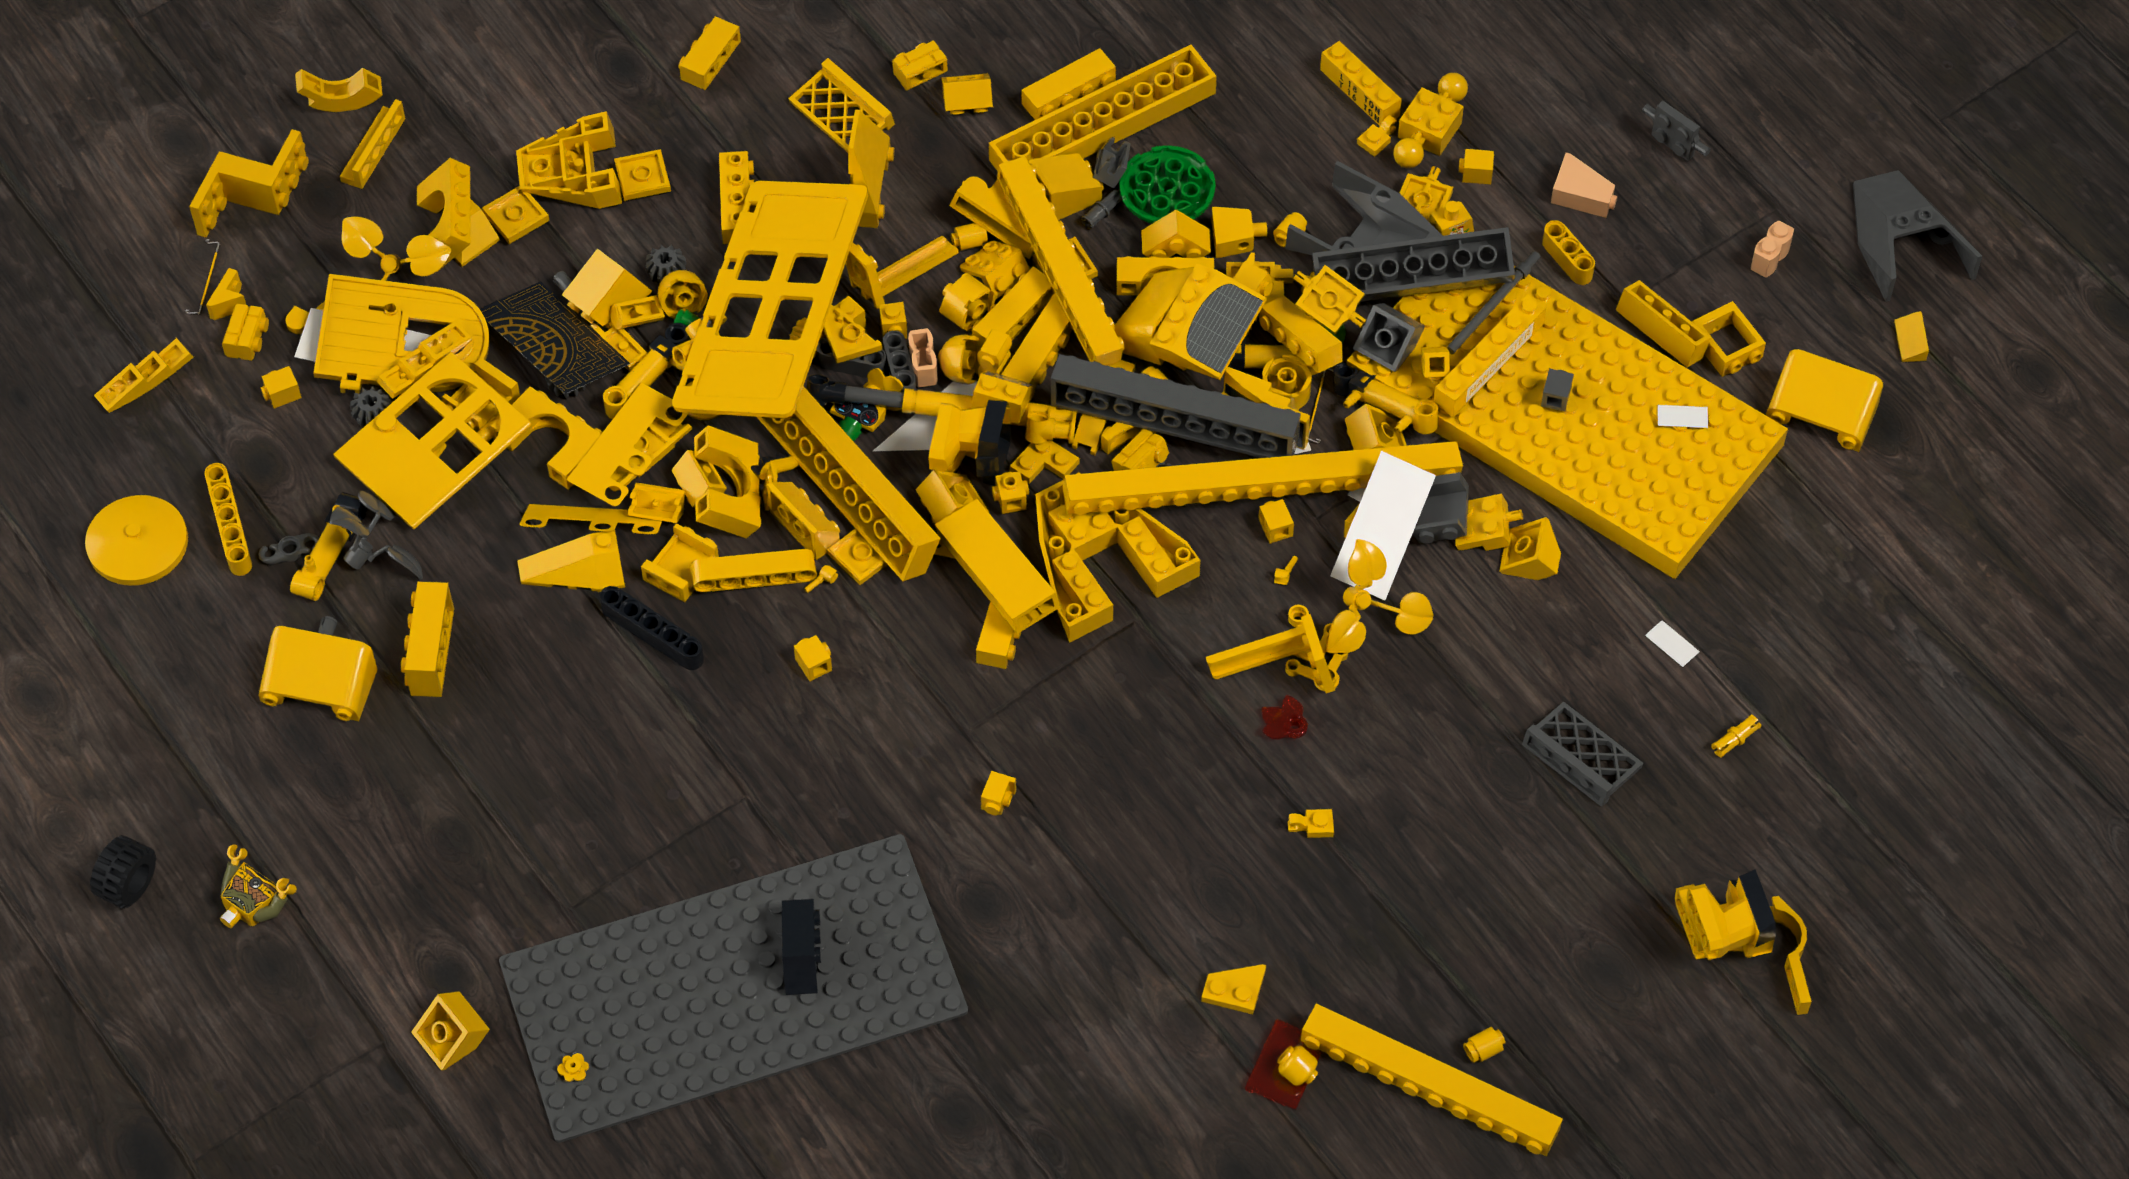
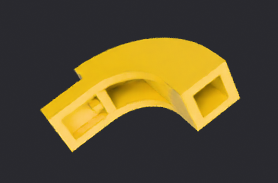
M364 68L360 69L353 76L340 81L324 80L303 69L295 74L297 93L308 98L310 107L322 111L342 112L360 109L373 103L383 95L381 77Z

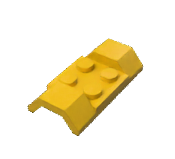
M666 411V416L669 419L676 420ZM658 417L654 419L634 445V448L652 458V462L645 472L675 448V444L692 430L690 424L672 426ZM634 455L629 459V465L634 469L642 468L645 464L644 458L639 455ZM618 466L610 478L627 486L637 476L640 478L643 474L635 475ZM617 486L609 487L612 491H621Z

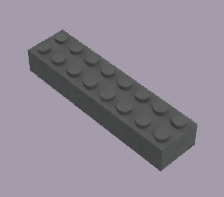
M1509 227L1312 253L1315 276L1324 265L1328 266L1365 293L1360 302L1514 282L1515 279Z

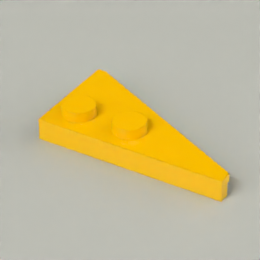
M831 304L823 330L837 363L882 351V344L879 340L875 341L865 333V329L861 325L854 323L853 319L839 307L835 308Z

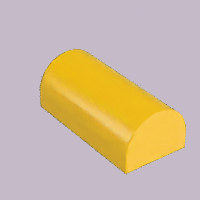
M657 295L615 303L610 309L611 322L616 329L661 321L665 318Z

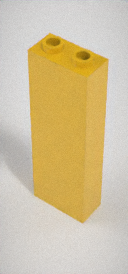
M978 499L965 504L964 507L934 524L938 536L941 538L940 541L1017 634L1060 608L1055 591Z

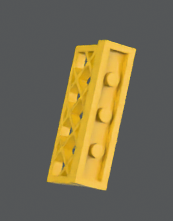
M829 58L821 63L822 69L788 98L793 106L847 153L849 145L846 143V136H851V130L847 131V122H853L854 116H847L849 107H858L871 121L876 122L881 130L884 128L889 130L895 125L892 113ZM822 78L829 82V88L816 89V84ZM842 93L844 95V102H832V94ZM828 94V103H815L816 95ZM803 95H812V100L809 104H801L798 100ZM831 108H844V116L831 117ZM815 109H827V117L817 118L815 116ZM843 122V131H832L830 129L831 123Z

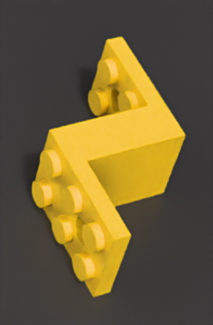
M293 129L290 131L272 166L219 151L189 206L197 235L202 237L208 236L210 230L216 226L217 217L220 211L225 209L227 201L279 215L282 208L287 206L291 191L297 187L300 174L308 166L309 159L306 156L305 143L302 140L301 132Z

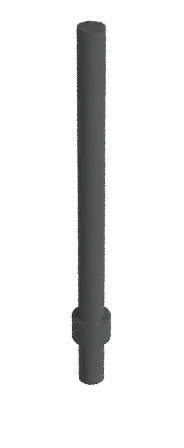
M1533 251L1524 262H1520L1514 268V282L1504 283L1447 346L1450 354H1454L1515 285L1530 274L1531 268L1541 257L1538 252Z

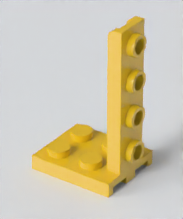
M940 236L877 272L878 265L875 259L865 254L859 244L855 245L852 243L846 260V267L851 286L853 288L858 286L861 289L862 296L866 300L871 298L874 307L879 309V305L885 304L883 296L959 252L956 246L952 245L944 236Z
M1311 614L1301 617L1303 626L1206 657L1212 677L1220 679L1311 649V651L1307 652L1311 668H1317L1313 670L1317 685L1323 684L1325 693L1335 691Z

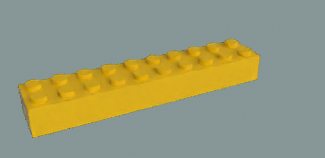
M1189 45L989 142V161L998 171L999 164L1026 156L1027 160L1079 153L1084 159L1098 152L1099 149H1103L1106 142L1112 137L1115 138L1114 143L1216 94V75L1195 48Z
M804 386L792 416L788 418L757 417L783 448L798 461L800 467L902 581L926 574L941 538Z

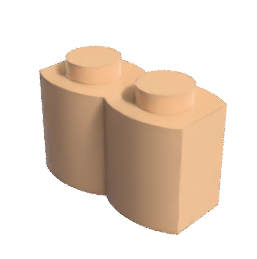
M1781 221L1773 223L1768 229L1767 236L1761 239L1755 247L1751 270L1765 278L1773 274L1777 268L1778 261L1784 259L1790 250L1794 228Z
M928 328L911 330L908 336L909 355L915 374L917 387L936 385L937 359L933 349L932 334Z

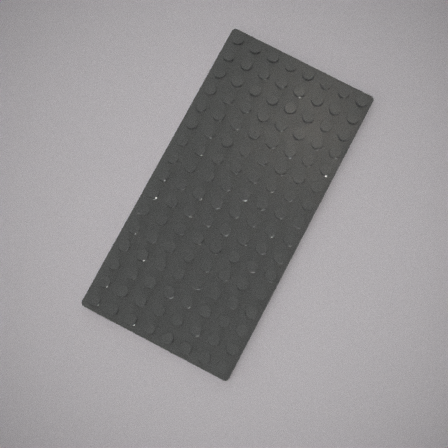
M902 834L503 955L499 958L555 1141L558 1143L965 1016L968 1013L967 1003L907 842ZM814 899L815 910L820 909V925L816 926V928H820L821 944H816V947L821 949V963H817L818 993L786 995L782 961V901ZM580 1053L583 1055L584 1061L589 1064V1069L585 1071L586 1077L582 1081L573 1080L567 1082L564 1076L558 1073L557 1068L559 1064L563 1063L562 1059L564 1056L572 1057V1055Z

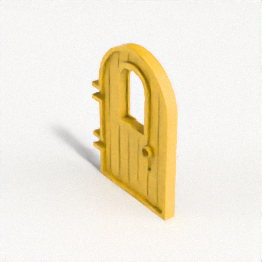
M329 274L314 366V378L341 381V393H345L347 389L355 390V393L360 394L362 383L379 385L377 382L378 376L396 366L399 359L412 352L404 350L406 344L404 337L407 335L406 328H408L409 320L443 325L451 324L457 320L470 334L472 340L465 345L461 352L455 355L476 373L475 363L480 358L486 360L488 355V326L485 317L474 302L450 289ZM369 307L384 309V311L369 310ZM348 375L357 376L356 381L347 380ZM446 382L432 387L430 391H448L460 387L464 383Z

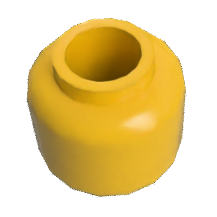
M1289 1046L1277 1061L1280 1064L1278 1067L1279 1073L1294 1086H1300L1304 1082L1310 1084L1318 1074L1315 1070L1318 1064L1316 1057L1303 1046H1295L1294 1048Z

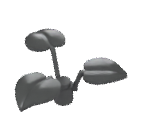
M359 492L358 498L362 504L375 512V517L368 528L350 510L341 506L335 508L330 517V524L342 526L357 534L353 545L344 556V560L350 566L360 569L367 560L372 562L375 557L383 552H387L394 560L414 573L420 581L422 580L421 565L410 552L394 544L392 547L386 545L372 553L373 546L366 541L380 516L389 521L393 520L395 513L383 501L368 492Z

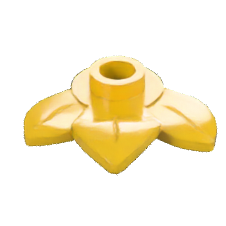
M879 368L869 371L867 374L868 381L863 387L897 392L903 390V384L899 379L893 376L885 377ZM887 407V410L898 411L902 409L895 407Z

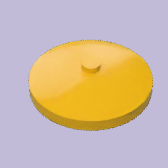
M135 495L110 503L94 517L86 533L85 547L93 568L105 579L122 585H143L166 576L180 563L187 549L188 532L182 515L172 504L154 496Z

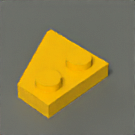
M1262 964L1208 974L1201 1002L1253 1015L1266 972V965Z

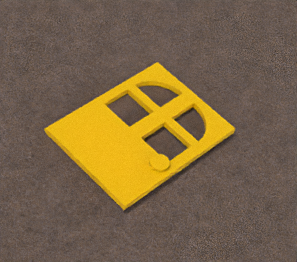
M450 352L333 455L414 530L528 430L532 423L454 353ZM446 382H460L477 389L453 411L430 391L432 387ZM421 397L444 419L419 440L396 418ZM489 403H492L497 408L501 419L499 433L491 444L467 424ZM456 432H460L481 451L458 474L434 454Z

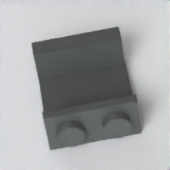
M1461 472L1435 477L1418 518V525L1415 526L1412 533L1418 543H1432L1433 541L1453 540L1457 537L1467 536L1469 485Z

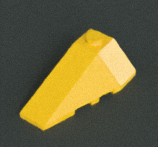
M615 530L588 534L517 561L521 584L544 587L561 585L577 590V587L591 588V591L601 592L608 586L625 588Z

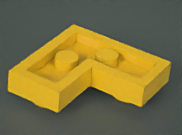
M1047 440L1041 444L1030 443L1010 465V472L1020 471L1022 480H1027V483L1030 484L1046 468L1064 480L1065 475H1070L1080 464V458L1052 440Z

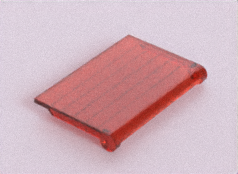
M1276 1019L1245 1085V1090L1251 1093H1258L1283 1106L1296 1110L1307 1084L1304 1082L1300 1086H1294L1279 1073L1278 1067L1280 1064L1277 1061L1289 1046L1293 1048L1295 1046H1303L1316 1057L1317 1061L1322 1051L1310 1049L1301 1041V1029Z

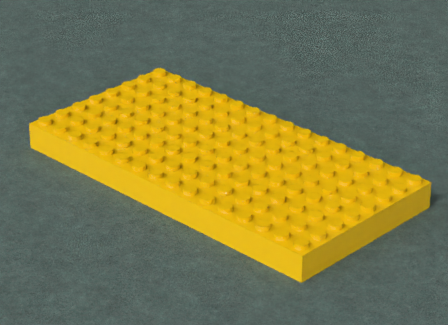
M1528 275L1515 285L1454 354L1449 353L1450 372L1527 294L1547 307L1544 325L1454 417L1438 408V428L1435 432L1450 442L1457 441L1458 447L1663 573L1676 579L1784 446L1788 428L1533 276ZM1504 283L1403 296L1393 308L1425 325V328L1416 347L1399 369L1394 372L1356 350L1347 359V365L1357 368L1358 372L1361 370L1370 375H1376L1375 380L1418 400L1429 399L1434 401L1435 387L1443 379L1429 380L1428 377H1424L1422 373L1421 347H1447ZM1549 368L1564 370L1574 374L1565 412L1541 406ZM1658 405L1708 407V428L1658 426Z

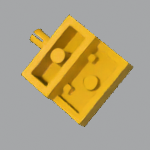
M1502 494L1468 500L1467 536L1455 539L1457 549L1460 551L1483 546L1488 551L1510 546L1509 522L1523 520L1522 510L1508 512V503Z

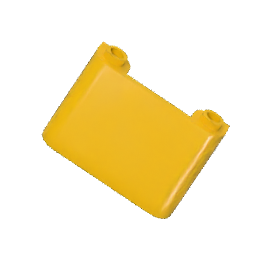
M1194 267L1162 271L1151 277L1148 284L1114 325L1117 337L1120 336L1124 342L1125 349L1122 352L1123 354L1158 365L1163 364L1164 360L1158 359L1150 342Z
M1794 349L1789 352L1766 416L1781 425L1789 423L1791 417L1837 432V440L1843 448L1859 452L1877 410L1883 390V382L1873 374L1803 350Z
M276 626L271 635L259 690L260 701L268 706H276L282 704L285 697L328 705L332 707L336 717L340 720L359 721L378 670L373 651L369 645L360 641L286 626Z

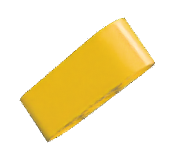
M1557 220L1549 221L1544 228L1543 247L1572 281L1579 285L1590 283L1595 267L1594 258L1562 222Z

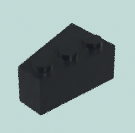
M814 899L782 901V961L786 995L818 993L817 963H821V949L816 947V944H821L820 928H816V926L820 925V909L815 910Z

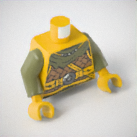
M231 845L227 850V855L231 861L227 863L220 892L223 905L227 909L220 917V920L230 929L240 919L250 926H255L259 922L276 918L288 899L287 895H293L297 890L293 884H289L286 889L289 879L281 878L275 884L245 862L240 864L239 861L247 857V850L241 848L237 856V845Z

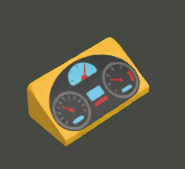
M845 402L844 405L833 404L830 413L842 419L851 417L858 421L862 428L873 432L885 420L887 407Z

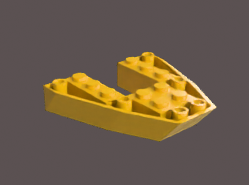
M1064 480L1035 494L1039 542L1051 588L1056 593L1060 605L1057 611L1069 643L1113 621V603L1083 562V560L1118 543L1156 598L1200 576V559L1188 542L1141 508L1135 510H1112L1107 513L1090 512L1083 515L1067 514L1063 494Z

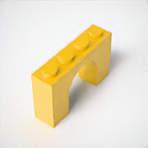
M452 158L445 161L417 186V206L436 214L444 208L439 223L429 234V236L451 247L449 258L440 269L471 244L470 166Z
M529 387L512 406L532 423V426L509 445L507 449L513 451L529 434L537 429L552 427L562 430L569 436V439L564 447L547 463L549 477L569 490L574 484L566 479L599 438L602 431L587 425L580 416H574L569 413L562 404H556L551 401L544 392L536 391ZM500 417L491 425L494 440L500 430Z
M708 425L694 437V458L716 465L726 471L736 486L737 497L709 488L695 500L696 522L747 538L757 531L761 525L760 479L751 470V466L759 465L758 443Z

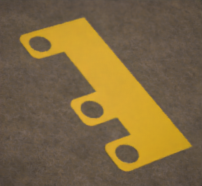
M641 382L566 480L612 506L619 505L629 490L626 486L610 478L618 466L635 475L643 474L651 464L652 458L634 448V445L656 417L672 426H679L689 413L682 412V416L677 420L669 419L666 416V411L668 408L673 407L672 399ZM634 455H639L644 458L645 464L642 468L634 469L629 465V459ZM610 486H617L621 490V496L615 500L609 499L605 495L606 489Z
M529 504L519 525L541 528L546 526L548 519L591 521L589 526L591 531L611 532L615 530L617 523L634 524L633 533L656 534L662 521L628 516V510ZM532 519L542 521L539 525H528L525 522ZM609 524L611 527L609 529H597L595 525ZM642 526H650L653 527L654 530L650 532H642L639 531L638 528Z

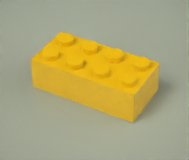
M417 582L416 591H412L411 606L414 608L413 613L408 615L410 635L405 636L404 648L407 654L406 657H402L401 672L405 673V686H409L411 696L442 697L454 606L448 583Z

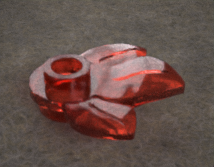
M1285 696L1282 708L1262 707L1263 720L1268 724L1264 727L1262 733L1272 739H1282L1287 736L1290 738H1300L1306 734L1308 723L1302 716L1303 706L1292 696ZM1296 725L1299 728L1293 729L1291 726Z

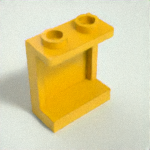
M480 358L475 363L476 374L512 405L520 397L518 382L483 358ZM463 384L451 397L444 394L441 397L442 402L453 411L477 389ZM489 403L467 424L475 432H478L498 410L492 403Z
M675 524L672 538L653 562L646 559L641 566L644 581L686 602L695 590L691 563L698 559L719 557L718 547L710 538H703L697 535L691 528Z

